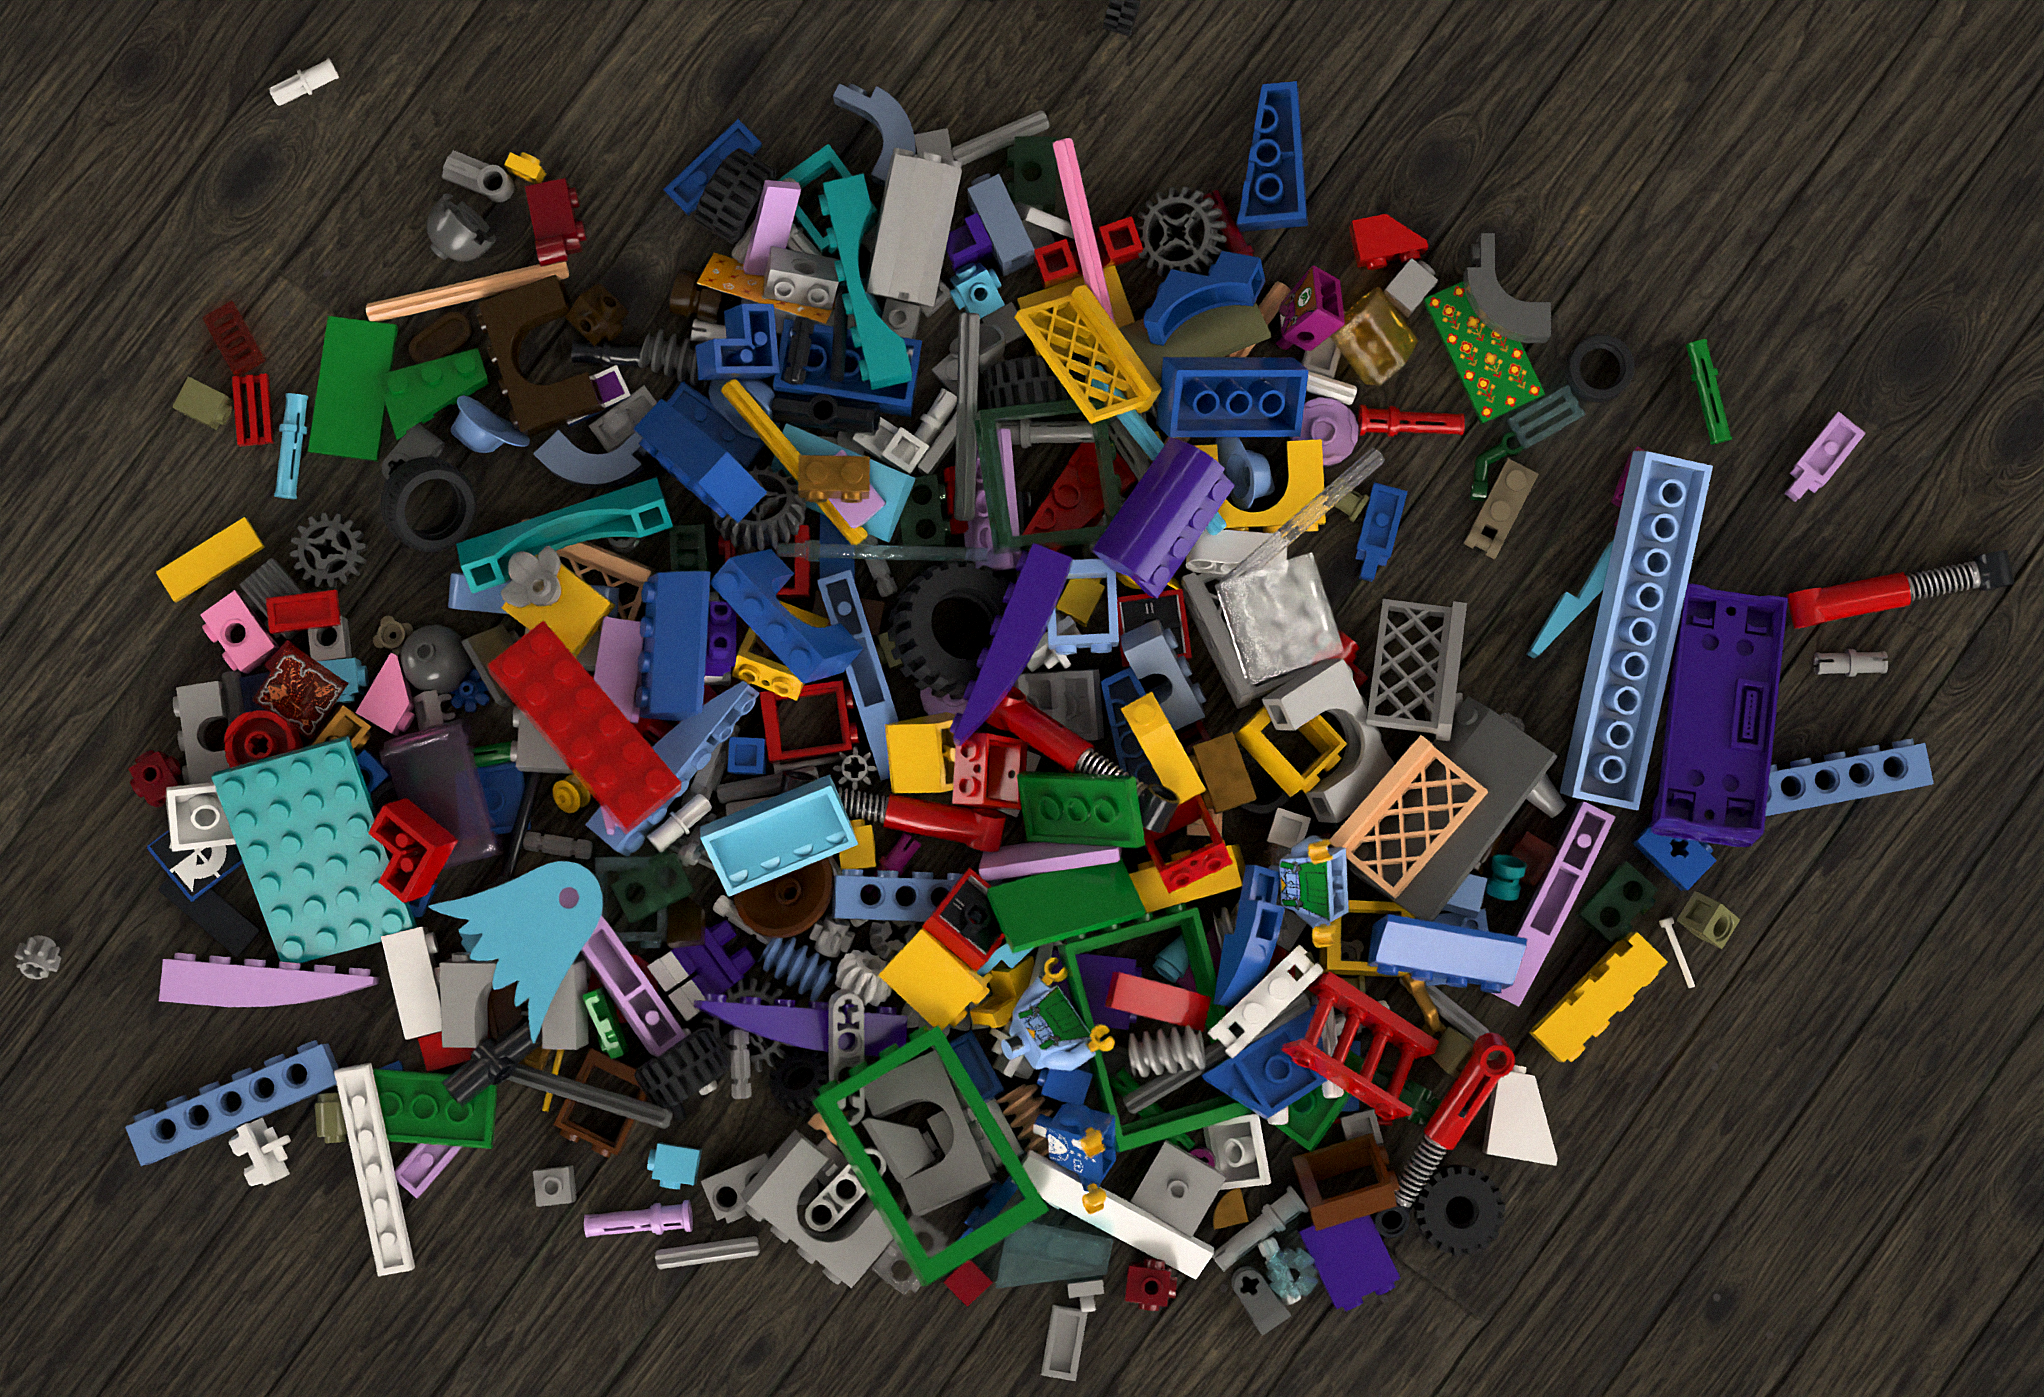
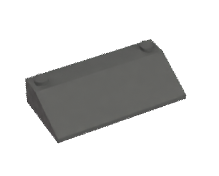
M1469 696L1453 716L1450 741L1435 739L1432 745L1488 791L1486 796L1396 899L1346 858L1347 868L1359 879L1419 920L1430 922L1435 920L1557 758L1552 751L1493 710ZM1437 759L1426 769L1427 782L1446 780V767ZM1451 771V779H1459V777ZM1421 776L1416 780L1415 783L1422 782ZM1468 784L1452 785L1453 804L1468 802L1476 791ZM1447 786L1427 788L1428 806L1448 804ZM1422 788L1410 789L1403 795L1404 808L1423 807ZM1398 802L1392 809H1398ZM1461 809L1454 810V817ZM1449 810L1429 812L1430 830L1444 829L1449 824ZM1424 813L1404 814L1405 833L1425 831ZM1399 815L1385 816L1380 822V835L1400 833ZM1375 829L1369 836H1375ZM1431 836V843L1437 836ZM1426 837L1406 839L1407 857L1421 856L1426 850ZM1401 839L1381 841L1382 859L1402 858ZM1376 842L1362 843L1353 854L1361 861L1377 860ZM1407 863L1408 870L1414 863ZM1402 864L1383 865V879L1394 887L1403 877ZM1377 866L1369 867L1378 874Z

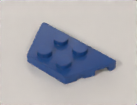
M1317 1004L1311 1005V1008L1245 1047L1233 1059L1229 1057L1201 1076L1205 1081L1264 1119L1272 1117L1327 1081L1325 1077L1314 1070L1294 1063L1292 1057L1281 1050L1285 1043L1304 1039ZM1320 1036L1316 1046L1321 1051H1323L1322 1036Z

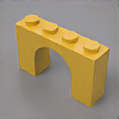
M1322 439L1287 441L1288 483L1282 499L1270 509L1262 512L1242 511L1225 499L1217 511L1227 524L1224 529L1249 532V528L1263 527V533H1284L1283 526H1297L1298 532L1319 531L1318 525L1326 523ZM1217 444L1195 446L1218 462Z

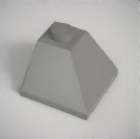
M869 1116L862 1121L898 1183L936 1159L933 1152L938 1147L928 1131L922 1134L918 1127Z

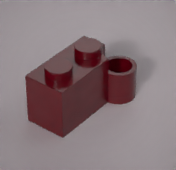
M566 178L525 186L540 266L568 261V255L583 252L581 241H586L587 238L583 221L576 220L574 208L580 207L576 187L570 188Z

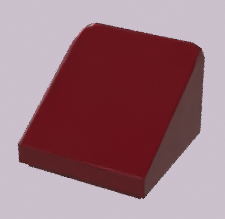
M972 1259L959 1265L943 1280V1283L967 1307L993 1283Z

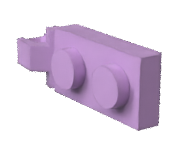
M1837 412L1794 465L1795 468L1790 474L1796 479L1784 494L1796 502L1807 489L1815 493L1826 484L1866 433L1843 414Z

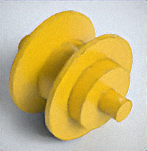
M575 774L568 775L564 780L556 782L553 787V798L556 804L567 813H574L580 807H584L590 802L591 793Z

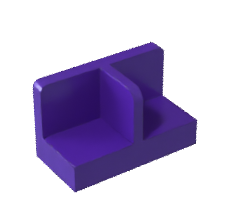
M978 213L965 218V226L950 232L948 235L946 251L952 262V269L955 275H957L956 271L960 267L968 263H983L993 258L992 242Z

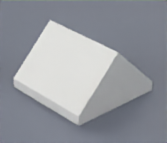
M213 782L166 787V807L172 852L236 844Z
M1253 1112L1203 1127L1206 1147L1216 1157L1215 1168L1227 1175L1220 1190L1271 1184L1261 1124L1257 1113Z

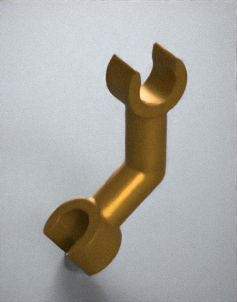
M1412 973L1404 975L1401 979L1405 988L1410 994H1413L1424 1014L1425 1024L1421 1030L1431 1037L1438 1031L1443 1035L1447 1029L1439 1021L1437 1008L1425 989L1424 981L1412 979Z

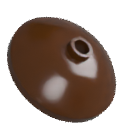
M826 857L734 894V902L740 918L753 931L770 938L791 937L807 930L823 915L832 898L834 890L832 865ZM797 892L796 896L789 900L790 895Z

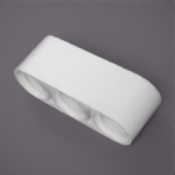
M1205 529L1186 556V568L1197 573L1279 578L1286 574L1288 541L1286 537L1279 534L1222 530L1213 536Z
M865 1148L864 1150L867 1154H875L881 1160V1168L878 1171L881 1177L887 1169V1163L878 1148ZM850 1164L807 1207L805 1218L807 1224L816 1231L830 1229L866 1192ZM848 1179L854 1182L856 1185L855 1196L849 1199L842 1198L837 1192L839 1181ZM825 1205L831 1210L832 1216L828 1223L819 1224L813 1219L812 1211L815 1206Z

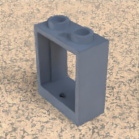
M985 174L974 179L971 182L972 186L967 188L968 204L973 214L978 213L992 242V255L1002 276L1004 277L1034 263L1033 244L1000 175L997 174L991 177L990 174Z

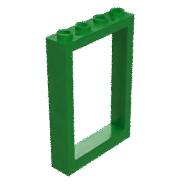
M1185 903L1165 908L1166 914L1153 917L1152 912L1145 913L1143 917L1133 919L1132 924L1120 927V923L1099 929L1100 933L1087 936V933L1066 938L1067 942L1057 945L1062 966L1068 970L1066 981L1073 1008L1090 1033L1095 1027L1075 955L1175 926H1180L1197 993L1212 997L1206 1019L1207 1031L1209 1032L1226 1015L1224 1006L1213 1004L1217 978L1198 907L1186 908ZM1209 1035L1211 1044H1213L1214 1042H1216V1041L1219 1040L1218 1038H1217L1216 1040H1214V1039ZM1097 1049L1095 1051L1096 1055L1088 1060L1090 1071L1093 1073L1092 1078L1101 1112L1115 1116L1116 1151L1118 1152L1253 1113L1252 1110L1224 1093L1221 1096L1121 1125L1101 1050Z
M925 1025L908 1035L911 1042L901 1048L898 1047L897 1043H894L878 1053L881 1060L871 1066L864 1061L848 1071L851 1078L838 1084L837 1080L834 1079L817 1089L820 1096L813 1101L922 1287L929 1285L1049 1211L939 1025L931 1030ZM933 1046L1025 1200L929 1258L837 1102Z

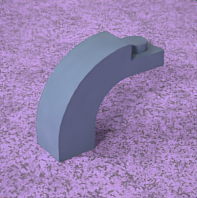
M839 84L833 95L835 104L872 122L883 137V149L871 173L872 182L885 187L893 149H905L916 154L914 133L909 118L901 105L890 94L877 86L871 98L867 97L868 93L856 85L849 84L846 87Z
M557 430L533 454L554 475L569 484L583 488L604 489L621 485L638 476L645 469L636 458L640 455L646 457L649 453L638 444L643 438L637 432L612 452L590 454L575 447Z

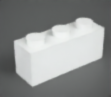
M418 927L382 936L381 940L405 1040L442 1032L440 966L437 967L434 953H437L439 950L434 932L429 933L428 927Z

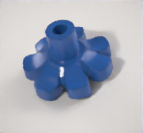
M472 669L469 676L466 673L460 687L450 692L455 694L450 701L451 704L457 709L465 705L467 713H475L477 711V703L486 706L490 701V698L484 694V692L489 690L484 681L480 680L481 676L477 669Z

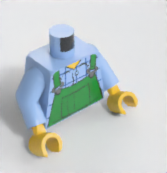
M1312 835L1294 845L1291 853L1280 859L1279 866L1271 865L1268 869L1280 872L1279 887L1281 888L1282 905L1287 909L1295 911V914L1312 927L1313 943L1317 948L1335 945L1331 934L1336 932V925H1331L1329 922L1349 912L1346 848H1328V845H1330L1329 839L1322 840L1318 836Z
M1056 957L1048 959L1044 965L1046 974L1043 977L1038 976L1019 999L1012 1012L1013 1020L1009 1028L1011 1036L1001 1041V1047L1004 1055L1009 1060L1024 1054L1035 1069L1048 1067L1049 1069L1072 1071L1095 1056L1097 1049L1101 1051L1111 1050L1114 1047L1115 1041L1112 1037H1108L1104 1041L1099 1042L1100 1038L1109 1032L1107 1026L1098 1025L1090 1033L1058 985L1052 988L1051 983L1053 981H1063L1068 975L1066 967H1063L1058 974L1051 973L1052 968L1059 961Z

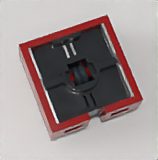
M1183 589L1162 591L1157 599L1147 594L1117 597L1119 651L1122 669H1127L1131 665L1123 652L1120 636L1157 618L1164 630L1167 628L1171 629L1178 644V647L1174 648L1177 656L1181 657L1184 655L1187 660L1192 659Z
M969 868L957 880L922 927L977 972L989 960L1005 936L987 897V890L992 886Z

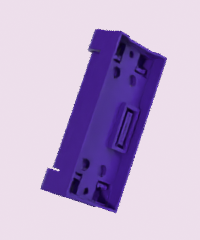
M1687 583L1675 639L1659 793L1654 800L1651 833L1665 837L1733 847H1751L1764 834L1788 598L1772 595L1754 596L1713 590L1704 585Z

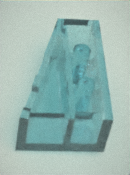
M1032 1220L1005 1237L995 1289L1106 1275L1114 1239L1108 1235Z

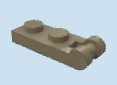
M1508 458L1473 523L1464 544L1471 548L1476 546L1486 551L1485 555L1495 560L1539 474ZM1484 526L1496 531L1493 539L1481 534Z

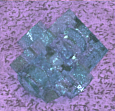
M1288 1246L1283 1252L1278 1249L1266 1264V1267L1269 1268L1266 1275L1272 1281L1269 1287L1284 1299L1288 1295H1291L1296 1300L1300 1294L1306 1297L1318 1282V1279L1314 1277L1318 1271L1312 1266L1315 1259L1300 1247L1296 1251H1293ZM1291 1268H1296L1300 1272V1276L1296 1281H1290L1286 1277L1287 1271Z

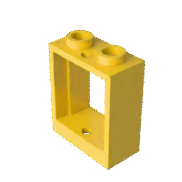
M779 601L786 610L802 622L817 628L828 627L829 619ZM749 627L736 656V664L731 676L741 679L748 684H754L770 690L779 696L797 701L804 684L787 666L750 653L758 635Z
M1265 705L1234 734L1239 743L1289 797L1301 789L1305 794L1309 792L1321 780L1317 774L1322 769L1328 772L1342 759L1338 753L1347 745L1320 714L1299 727L1298 730L1321 754L1299 774L1261 733L1271 722Z
M1348 900L1349 912L1396 914V916L1415 919V916L1394 902ZM1341 917L1329 922L1331 925H1336V932L1331 934L1335 945L1319 948V965L1324 969L1322 973L1330 971L1338 975L1402 977L1408 974L1398 971L1396 976L1377 973V967L1367 966L1368 962L1341 961Z

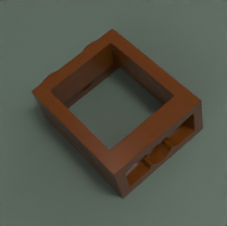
M595 1047L590 1048L575 1081L587 1084L596 1066L640 1087L633 1076L638 1069L637 1067L618 1058L610 1059L608 1053H604ZM641 1088L636 1099L646 1102L647 1096ZM566 1098L554 1123L555 1126L561 1128L559 1134L576 1143L582 1138L593 1144L591 1147L592 1151L607 1158H610L612 1153L615 1155L621 1154L637 1120L627 1117L616 1141L570 1120L578 1102Z
M1373 1133L1292 1157L1297 1180L1316 1231L1397 1206L1394 1192L1400 1190L1394 1170L1387 1171L1385 1167L1390 1165L1384 1144L1377 1146ZM1372 1164L1379 1183L1322 1201L1316 1181Z

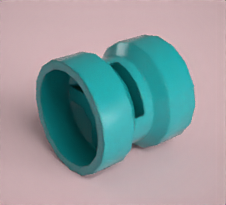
M1494 855L1490 865L1492 876L1487 879L1485 892L1498 899L1517 900L1521 891L1519 880L1525 875L1526 863L1513 856Z

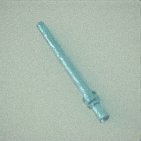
M806 540L805 543H778L777 545L778 557H805V561H819L820 558L987 562L988 548L820 544V540Z

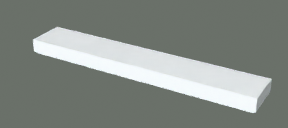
M366 1063L336 1069L334 1071L378 1276L413 1270L415 1265L372 1064Z
M1029 1150L1021 1162L1043 1199L1150 1256L1164 1260L1165 1264L1194 1279L1198 1278L1214 1254V1247L1193 1236L1192 1238L1154 1215L1105 1189L1106 1200L1104 1202V1209L1090 1215L1082 1204V1196L1089 1192L1083 1190L1077 1174L1032 1150Z

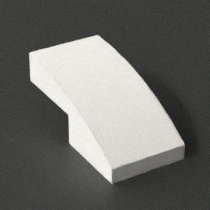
M883 418L880 419L879 430H877L875 436L855 434L852 438V442L863 450L908 475L913 472L929 449V445L902 427L896 428Z

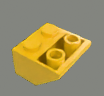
M943 712L885 724L892 793H933L953 790L955 762L953 737L955 734L950 732V728L956 714Z

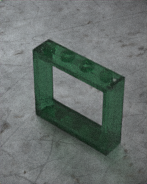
M1093 397L1088 398L1096 410L1105 407L1103 401ZM1072 399L979 410L973 419L994 555L1023 550L1028 551L1033 543L1046 548L1099 541L1120 510L1118 495H1121L1122 491L1119 474H1114L1113 461L1116 460V447L1114 441L1109 440L1107 429L1111 425V417L1092 423L1107 525L1012 536L995 422L1079 413L1082 411Z

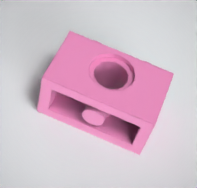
M234 590L200 614L206 622L202 628L213 643L219 641L226 650L222 656L233 671L239 669L241 672L248 674L271 658L280 647L256 613L242 599V594ZM243 625L246 631L244 639L239 643H233L231 640L232 630L237 626Z

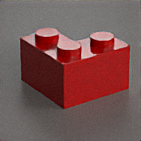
M408 798L383 805L368 834L394 854L378 882L403 903L428 894L458 842L457 838Z

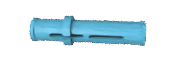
M286 393L283 424L279 425L282 438L274 497L297 499L296 492L303 435H307L308 429L304 424L309 396Z

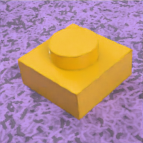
M510 152L504 164L510 173L533 184L542 183L546 175L543 168L539 166L540 160L524 152L520 156Z

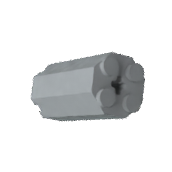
M893 149L864 284L865 293L906 303L934 307L962 173L961 162L942 159V156L921 152V155L914 154L913 151L905 149Z

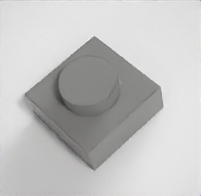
M950 353L932 369V372L949 392L957 396L958 358H954Z

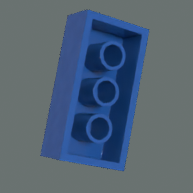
M1163 357L1160 383L1162 390L1159 394L1156 425L1169 437H1300L1309 370L1295 358Z
M662 398L633 428L643 438L638 444L653 458L655 457L664 470L673 478L675 477L689 491L691 490L693 494L722 519L728 514L739 523L767 493L725 449Z

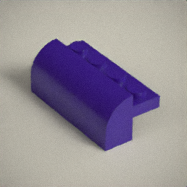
M1170 437L1092 551L1111 570L1129 576L1148 596L1157 599L1235 485L1224 475L1223 471L1225 468L1210 455L1187 442Z

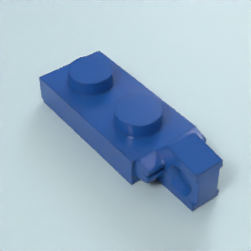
M1373 483L1356 547L1355 559L1363 561L1359 579L1372 582L1375 578L1377 566L1386 567L1387 561L1392 554L1407 491Z

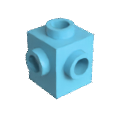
M980 262L977 264L968 263L960 267L956 271L957 275L950 278L954 289L949 292L959 310L964 307L967 313H977L981 319L1005 305L997 290L1002 285L992 268L987 271Z

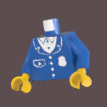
M1069 1103L1063 1104L1054 1118L1039 1114L1033 1126V1133L1048 1139L1050 1159L1079 1176L1083 1190L1089 1192L1082 1196V1204L1088 1214L1091 1215L1103 1210L1106 1192L1099 1187L1116 1161L1115 1116L1089 1109L1086 1105L1077 1106Z

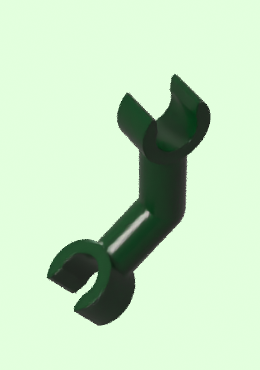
M1516 432L1507 433L1500 444L1476 457L1470 500L1484 501V498H1486L1490 464L1505 456H1517L1522 451L1524 446L1512 450L1506 445V441L1514 437Z

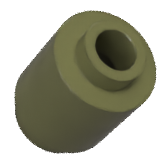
M339 1092L317 1094L318 1103H315L317 1137H324L325 1143L345 1142L347 1129Z

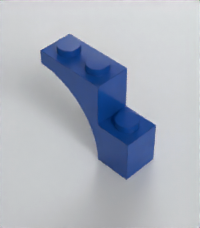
M1222 251L1216 264L1211 265L1208 276L1171 269L1165 282L1160 283L1157 297L1152 307L1148 308L1144 315V327L1147 328L1151 344L1164 346L1170 335L1180 325L1204 311L1231 305L1253 307L1266 281L1261 259Z

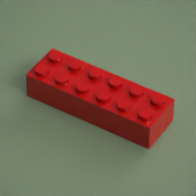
M544 620L488 664L489 674L626 835L681 790V781Z

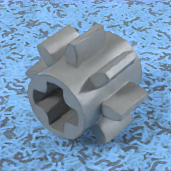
M854 747L853 755L847 757L844 753H839L844 761L842 766H834L833 770L842 772L844 775L839 781L840 785L845 784L849 780L852 782L853 790L857 791L859 782L864 781L868 785L872 784L867 776L869 772L877 771V767L868 766L867 761L872 756L870 752L861 757L858 755L857 747ZM857 759L860 766H865V770L858 773V778H853L852 774L846 771V766H852L853 760Z
M827 914L824 921L819 919L814 923L809 938L816 941L814 949L817 952L829 957H838L840 951L848 953L855 933L848 931L850 927L848 920L832 918V914Z
M46 936L28 937L27 943H19L15 954V958L19 959L17 968H20L21 972L31 979L47 978L50 971L57 972L61 961V957L58 956L60 948L56 947L55 942Z

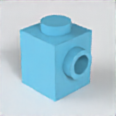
M347 658L313 662L314 670L321 673L327 680L337 684V687L342 688L335 701H333L334 704L355 702L354 696L364 695V687L368 686L369 678L367 667L362 666L361 660ZM314 672L315 681L317 683L323 682L324 680L321 676ZM324 681V684H323L322 686L325 685V687H326V686L329 685V683H327L326 681ZM332 685V686L329 688V690L332 689V688L335 689V686ZM335 690L321 699L334 698Z
M660 1142L657 1144V1149L650 1150L647 1170L653 1171L652 1179L660 1180V1187L680 1189L681 1184L695 1185L697 1184L702 1149Z

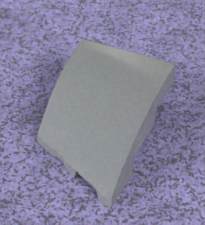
M1099 669L1021 673L1013 686L1026 695V701L1085 740L1105 738Z

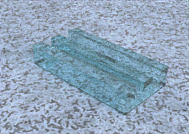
M1569 385L1507 420L1513 432H1516L1515 435L1519 442L1524 446V450L1585 415L1583 409L1578 405V400L1576 397H1573ZM1564 396L1566 399L1565 403L1520 428L1518 422ZM1571 408L1573 414L1527 440L1524 435L1525 433Z

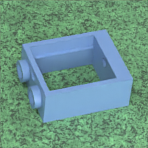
M1101 559L1073 560L1067 579L1107 578L1109 633L1057 636L1055 607L1047 626L1048 649H1055L1058 655L1076 654L1077 648H1091V653L1112 652V647H1116L1119 644L1116 571L1111 570Z

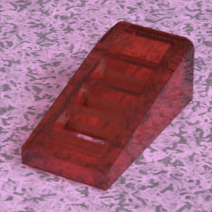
M230 301L202 317L226 363L235 376H241L267 361L234 301ZM231 312L233 319L216 327L214 322ZM238 325L239 330L225 338L222 337L221 333ZM244 336L245 341L231 349L228 348L227 345ZM250 347L251 352L235 360V354Z

